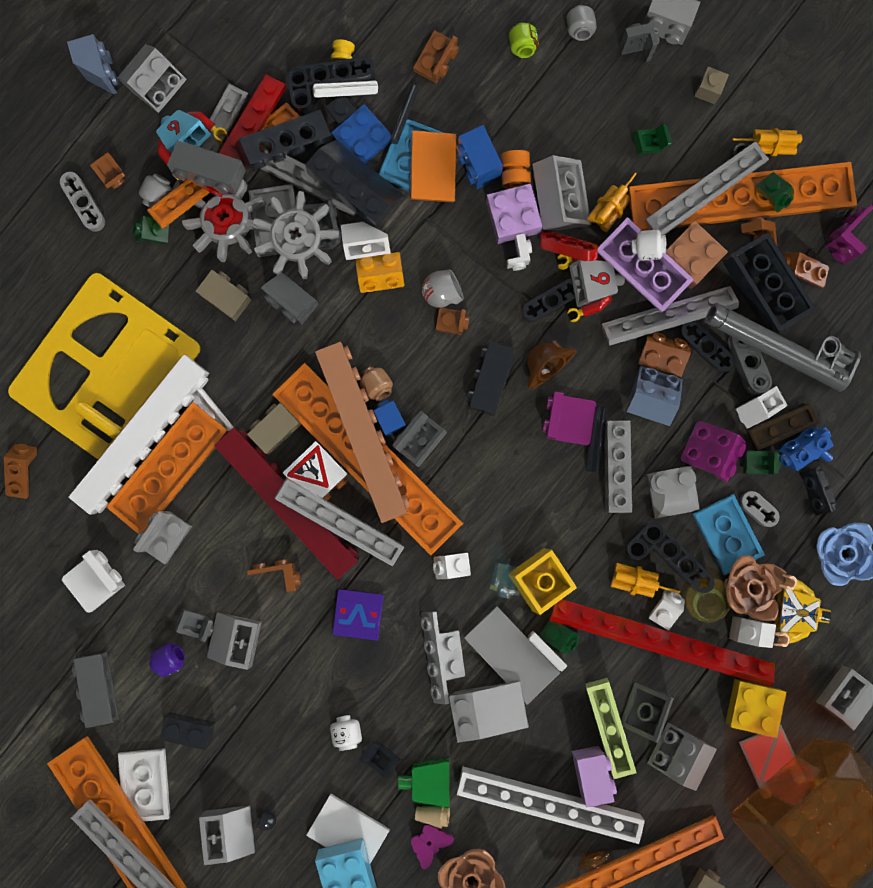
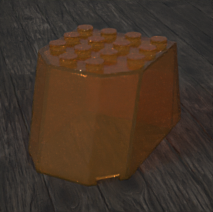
M812 740L729 814L782 878L792 887L851 888L873 868V771L847 741Z

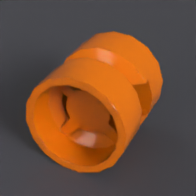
M511 150L502 153V169L505 170L501 174L502 187L511 189L531 184V172L527 171V168L530 167V153L524 150Z

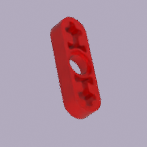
M545 232L540 235V247L542 249L581 261H594L598 257V246L596 244L555 232Z

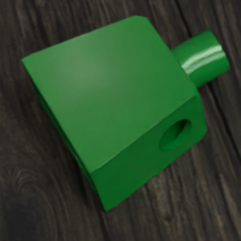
M449 758L414 763L412 765V775L398 776V789H412V801L449 807Z

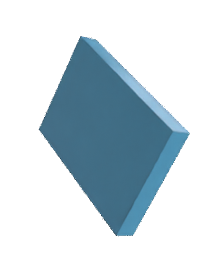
M407 119L398 144L391 143L379 175L391 185L410 192L411 132H443Z
M734 494L692 514L722 575L730 573L731 567L740 556H751L756 560L765 555Z

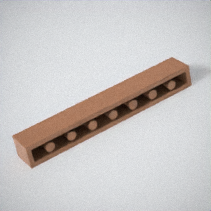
M338 342L315 351L381 523L407 514V508L410 507L406 494L401 496L398 487L402 486L398 474H393L390 468L394 463L390 453H385L383 450L384 437L381 430L376 432L373 423H376L377 420L373 410L368 411L365 404L369 399L365 389H360L357 381L361 379L357 368H351L349 360L353 358L348 346L343 347L342 343Z

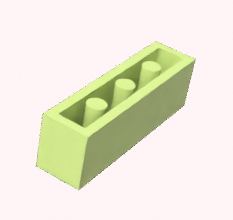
M608 678L586 683L606 755L609 756L611 761L613 778L617 779L635 774V766Z

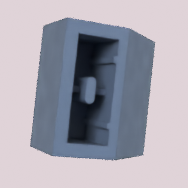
M94 34L68 41L73 64L85 79L112 94H117L116 85L119 82L116 73L111 71L110 64H113L109 51L105 50L103 42H99Z
M640 365L629 397L627 412L670 426L680 407L683 379Z

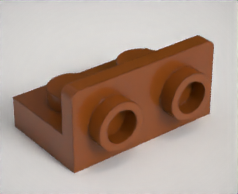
M434 30L413 67V71L437 84L439 78H444L449 68L447 65L451 58L454 59L459 51L457 46L458 38L453 36L450 39Z

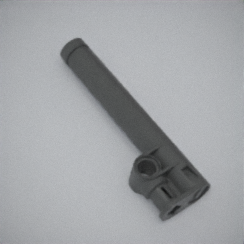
M717 302L711 306L705 317V323L839 392L848 387L861 359L860 351H850L834 336L815 338L809 350Z

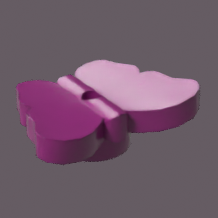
M425 824L423 832L411 838L413 850L417 853L422 869H427L431 865L433 854L437 853L439 848L447 847L453 843V835L443 830H438L435 826Z

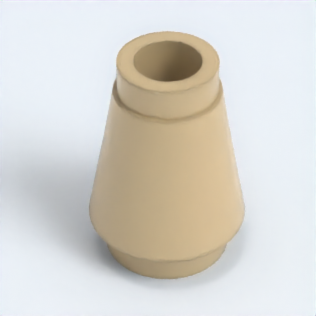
M436 805L417 806L415 813L416 821L441 829L442 826L448 827L450 808Z

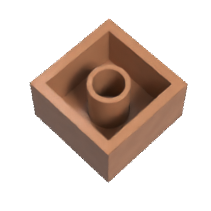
M696 221L666 250V254L694 279L688 285L690 289L696 286L728 252Z

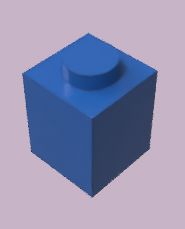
M385 400L376 405L377 409L373 411L386 437L406 427L394 400L391 402Z

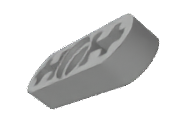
M74 172L64 173L60 178V185L81 221L89 230L94 232L100 231L105 226V218L82 179ZM68 180H74V185L79 191L75 192L69 186ZM82 196H86L88 204L85 207H78L77 200ZM90 211L97 218L96 225L90 223L92 220L87 212Z

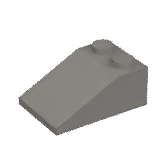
M520 681L454 691L449 696L458 743L483 739L529 727Z

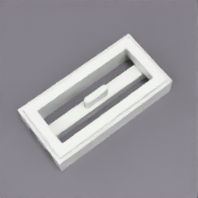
M534 631L528 635L529 641L559 671L562 672L567 667Z

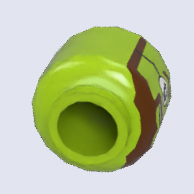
M522 22L510 30L509 42L514 55L528 58L537 51L539 41L536 28L533 25Z

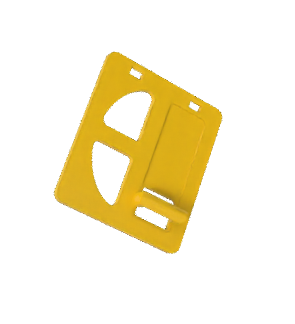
M95 273L88 278L9 386L8 393L15 401L99 460L182 356L186 355L195 360L200 353V345L99 273ZM113 290L123 296L119 302L109 297ZM107 313L126 315L128 317L126 326L103 357L96 356L72 338V332L75 328L95 316ZM168 329L179 336L175 342L165 336ZM60 351L65 352L90 371L86 381L63 410H58L55 406L49 386L51 366L56 353ZM100 401L124 418L125 424L122 427L115 424L93 408L94 404ZM83 419H86L113 438L112 442L107 443L83 426Z

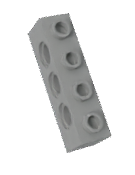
M630 421L605 422V513H632Z

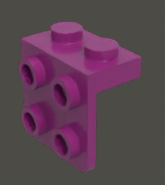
M871 204L866 208L861 206L855 213L853 212L844 221V224L828 237L831 241L825 247L832 252L833 258L845 265L867 249L851 231L873 209Z
M554 392L552 397L548 396L546 410L550 411L548 419H545L543 424V432L546 433L545 439L580 445L590 444L596 402L563 396L564 393Z
M699 421L696 423L683 451L681 461L712 473L719 480L728 483L729 478L733 477L736 472L738 458L745 452L746 441L737 433Z

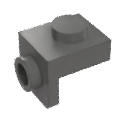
M182 608L175 631L206 642L207 637H210L213 631V620L207 615Z

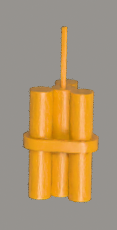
M771 128L770 130L754 129L753 138L755 139L733 138V141H756L765 154H770L773 157L777 156V154L796 155L797 145L802 142V134H797V131L779 130L778 128Z
M634 173L626 185H621L619 188L612 185L606 194L598 199V204L588 216V220L598 224L603 231L607 232L616 219L621 218L623 210L630 202V196L626 194L628 191L627 186L636 176V173Z
M620 563L615 565V572L611 581V587L628 591L631 595L640 594L651 598L654 597L655 591H658V588L680 593L678 590L659 586V582H657L659 578L658 573L642 570L640 566L635 568Z

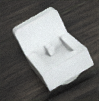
M525 234L516 235L515 245L518 258L507 260V269L512 268L513 271L524 269L526 265H529V253H532L530 239L526 240Z
M468 553L434 557L433 571L436 579L470 576Z
M664 590L661 600L650 613L649 619L669 630L682 614L685 600L676 592Z

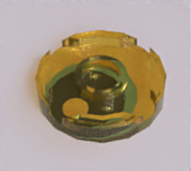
M698 578V580L700 581V584L698 585L699 588H707V579L704 578L701 580ZM714 578L715 586L709 593L699 594L690 586L687 588L685 594L686 608L697 620L707 623L714 622L725 617L730 610L724 583L719 579Z

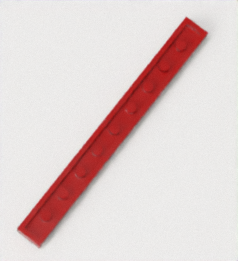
M561 599L552 607L550 621L771 687L774 684V663Z

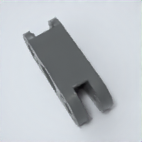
M729 336L727 347L734 356L735 367L746 392L750 395H760L768 391L772 385V378L761 351L744 342L741 344L738 339ZM746 357H750L753 360L752 368L745 364Z

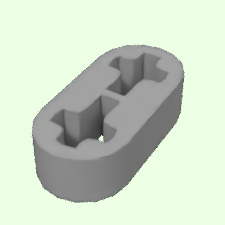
M749 491L741 495L739 500L741 508L756 522L764 527H772L778 523L779 512L760 494ZM754 497L755 499L753 502L758 506V508H756L753 505L747 506L746 504L748 503V500L746 498ZM763 510L765 513L771 512L770 517L772 521H764L765 515L760 511Z

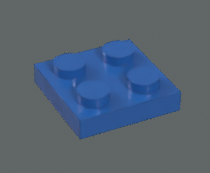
M362 105L331 132L335 140L340 142L365 164L390 143L392 135L365 105Z

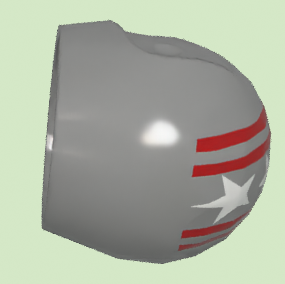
M450 269L435 271L429 274L423 282V297L433 307L443 308L449 304H458L464 300L460 284Z

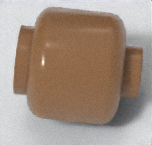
M369 367L363 371L359 384L361 388L365 389L368 398L376 401L386 399L391 394L393 383L385 370Z

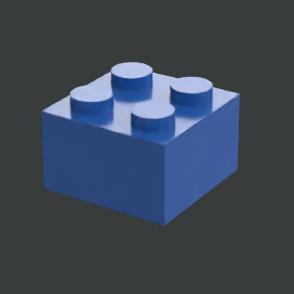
M484 125L458 137V145L456 146L458 151L456 156L461 165L464 164L467 169L465 174L470 185L474 184L476 190L501 179L503 165Z

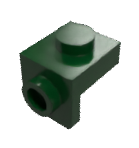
M662 124L656 129L637 130L632 133L637 155L660 153L672 144L667 124Z
M774 172L756 185L757 192L773 203V210L777 213L783 208L788 207L794 199L792 185Z
M142 216L134 222L132 232L135 235V242L168 243L169 225L162 229L152 217Z
M744 452L743 473L778 474V470L781 467L779 452Z
M549 620L539 637L568 655L576 648L580 636L564 625Z

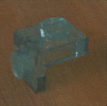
M495 563L490 589L497 591V596L511 599V595L519 596L520 591L515 590L516 586L508 575L517 568L516 566Z

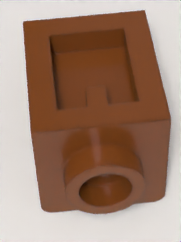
M439 308L436 331L462 335L463 329L468 330L470 317L466 316V310L464 309L457 311Z

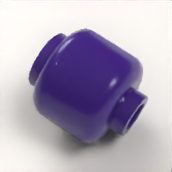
M166 643L151 652L150 669L161 677L169 676L183 667L185 654L180 646Z

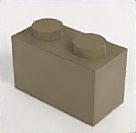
M211 270L196 292L236 322L251 302V299L247 296L249 292L239 284L236 287L229 282L231 278L222 271L217 274Z
M281 403L278 405L273 404L265 412L267 416L262 421L259 419L249 427L251 431L247 434L267 455H270L301 425Z

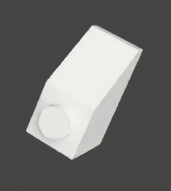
M364 222L341 225L346 260L391 254L388 234Z
M776 386L736 408L740 421L744 423L746 428H749L770 418L788 405Z
M733 616L729 639L758 647L773 648L776 625Z

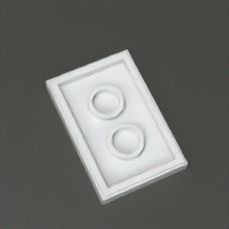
M165 748L118 753L120 786L142 820L169 819L170 805Z
M330 794L306 836L325 847L363 838L369 863H371L390 829L333 794Z

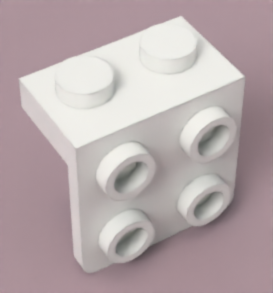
M98 550L88 551L82 556L84 560L62 578L63 583L86 612H93L125 586L121 575L111 568L107 563L108 559Z

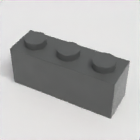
M178 140L167 163L175 178L182 181L186 179L191 180L201 187L210 186L223 194H228L229 192L236 195L246 171L241 160Z
M102 652L73 659L72 672L74 677H77L76 695L81 700L80 718L85 723V728L109 724L118 720L119 716L108 653Z

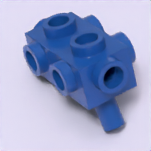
M813 426L802 431L795 440L785 443L778 451L782 465L798 471L819 457L826 462H830L833 459V455L827 450L834 446L830 439V431L825 426L820 428Z

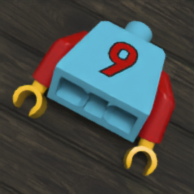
M177 110L172 116L163 117L161 126L156 131L160 137L158 140V154L167 164L177 140L199 147L211 136L210 132H212L216 142L223 145V141L218 136L223 134L228 138V135L224 128H216V124L202 112L185 113Z

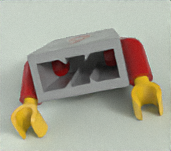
M561 254L558 256V260H567L565 264H559L558 267L562 270L570 267L577 307H581L579 310L572 308L567 312L568 314L575 311L578 314V317L570 320V322H577L582 315L586 317L600 312L611 302V296L618 292L617 286H621L625 282V278L619 272L614 273V268L599 256L594 261H581Z

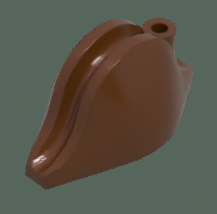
M556 340L534 347L528 356V367L530 370L528 387L533 390L556 375L576 354L575 348H563Z

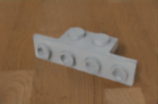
M436 611L421 612V627L424 630L425 637L424 649L428 658L427 671L431 680V696L434 703L449 704L446 680L465 676L459 630L439 633Z

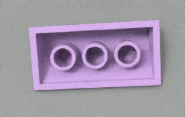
M627 217L598 247V253L662 313L694 279L666 253H663L662 258L659 260L646 261L640 260L637 253L633 254L632 240L637 239V234L642 230Z

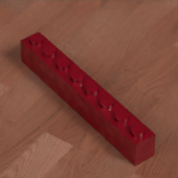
M235 427L231 429L214 447L337 580L340 579L359 561L356 557L358 555L357 551L350 544L346 547L341 541L342 537L277 501L274 497L285 481L280 475L282 470L273 461L269 463L264 458L267 454L258 445L254 447L249 440L251 438L243 428L240 431Z

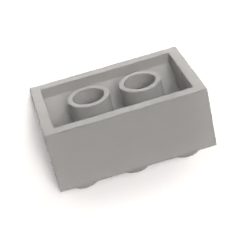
M552 155L534 163V179L543 229L559 231L590 226L591 221L588 220L590 213L581 160Z

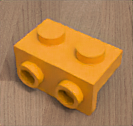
M400 252L356 259L361 293L404 287Z

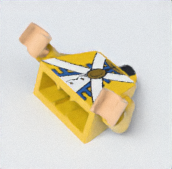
M783 574L782 576L786 578V582L784 585H779L782 587V590L777 594L779 611L774 624L776 625L775 631H778L775 632V635L778 636V642L774 643V646L786 647L789 643H795L808 637L810 632L817 631L818 622L829 623L831 620V610L820 608V599L816 598L814 591L802 581L797 580L794 576Z

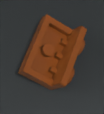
M658 332L647 334L638 364L682 377L691 354L690 345L682 339L672 340Z

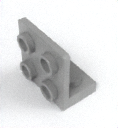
M170 511L155 512L148 520L147 524L149 527L145 533L141 532L135 539L134 543L136 546L133 550L136 552H147L163 564H167L192 526Z

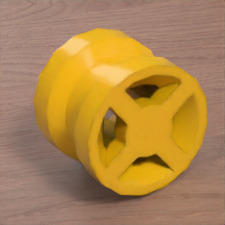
M334 40L332 45L334 53L331 54V61L352 59L351 54L354 52L355 45L347 40Z

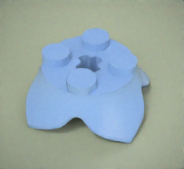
M850 523L839 529L834 527L828 528L819 535L817 553L821 562V569L828 582L832 585L843 586L848 584L851 579L863 581L873 578V551L871 549L873 531L869 524ZM848 549L846 552L849 554L848 558L842 557L843 550Z

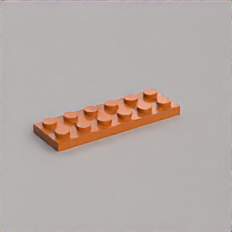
M192 402L111 500L107 508L138 534L141 532L145 533L149 527L147 523L150 517L155 512L158 513L165 510L215 449L214 445L229 430L199 405Z

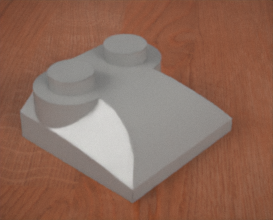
M692 466L646 474L655 519L700 510L695 485L696 475L692 470Z

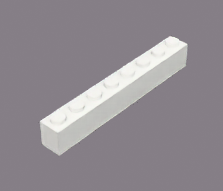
M183 355L71 493L69 498L90 515L97 512L101 513L108 505V498L120 491L123 486L121 482L125 477L129 478L136 471L137 467L135 465L140 459L144 460L150 454L151 445L163 438L166 433L164 429L168 424L172 425L179 418L180 414L178 412L183 406L187 407L194 399L193 393L197 388L202 389L208 381L206 377L210 373L189 356Z
M462 766L457 785V795L637 844L640 842L645 820L639 813L605 804L586 808L582 798Z

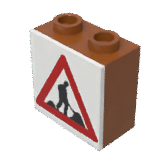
M317 441L283 472L288 479L326 501L330 500L332 497L330 493L335 488L340 490L348 482L346 478L349 476Z

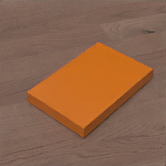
M412 131L410 200L454 202L456 134Z

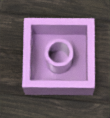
M531 184L487 195L486 204L497 244L515 240L516 235L525 234V237L541 232L542 223Z
M599 746L572 751L580 794L586 808L614 802L613 794H617L614 779L612 780L611 775L608 773V771L612 770V766L606 752H603Z

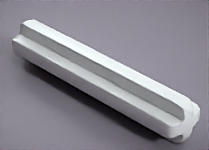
M375 80L317 83L313 85L314 97L371 95L378 92V84Z

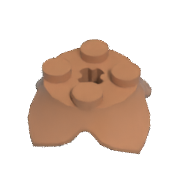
M740 556L731 567L729 577L724 581L726 597L730 607L736 613L747 614L759 621L775 620L779 611L775 595L782 590V587L779 585L785 584L786 578L782 575L786 574V571L773 564H757L751 556Z
M484 849L466 851L459 857L448 860L438 871V881L442 888H506L502 876L495 869L493 857ZM474 876L477 882L473 881L472 885L468 884L467 878Z

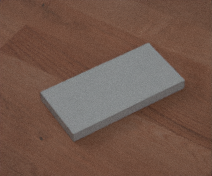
M497 606L464 637L506 683L521 682L524 702L527 705L560 674Z

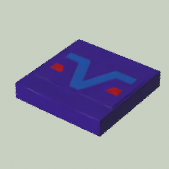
M338 589L333 635L378 641L384 595Z

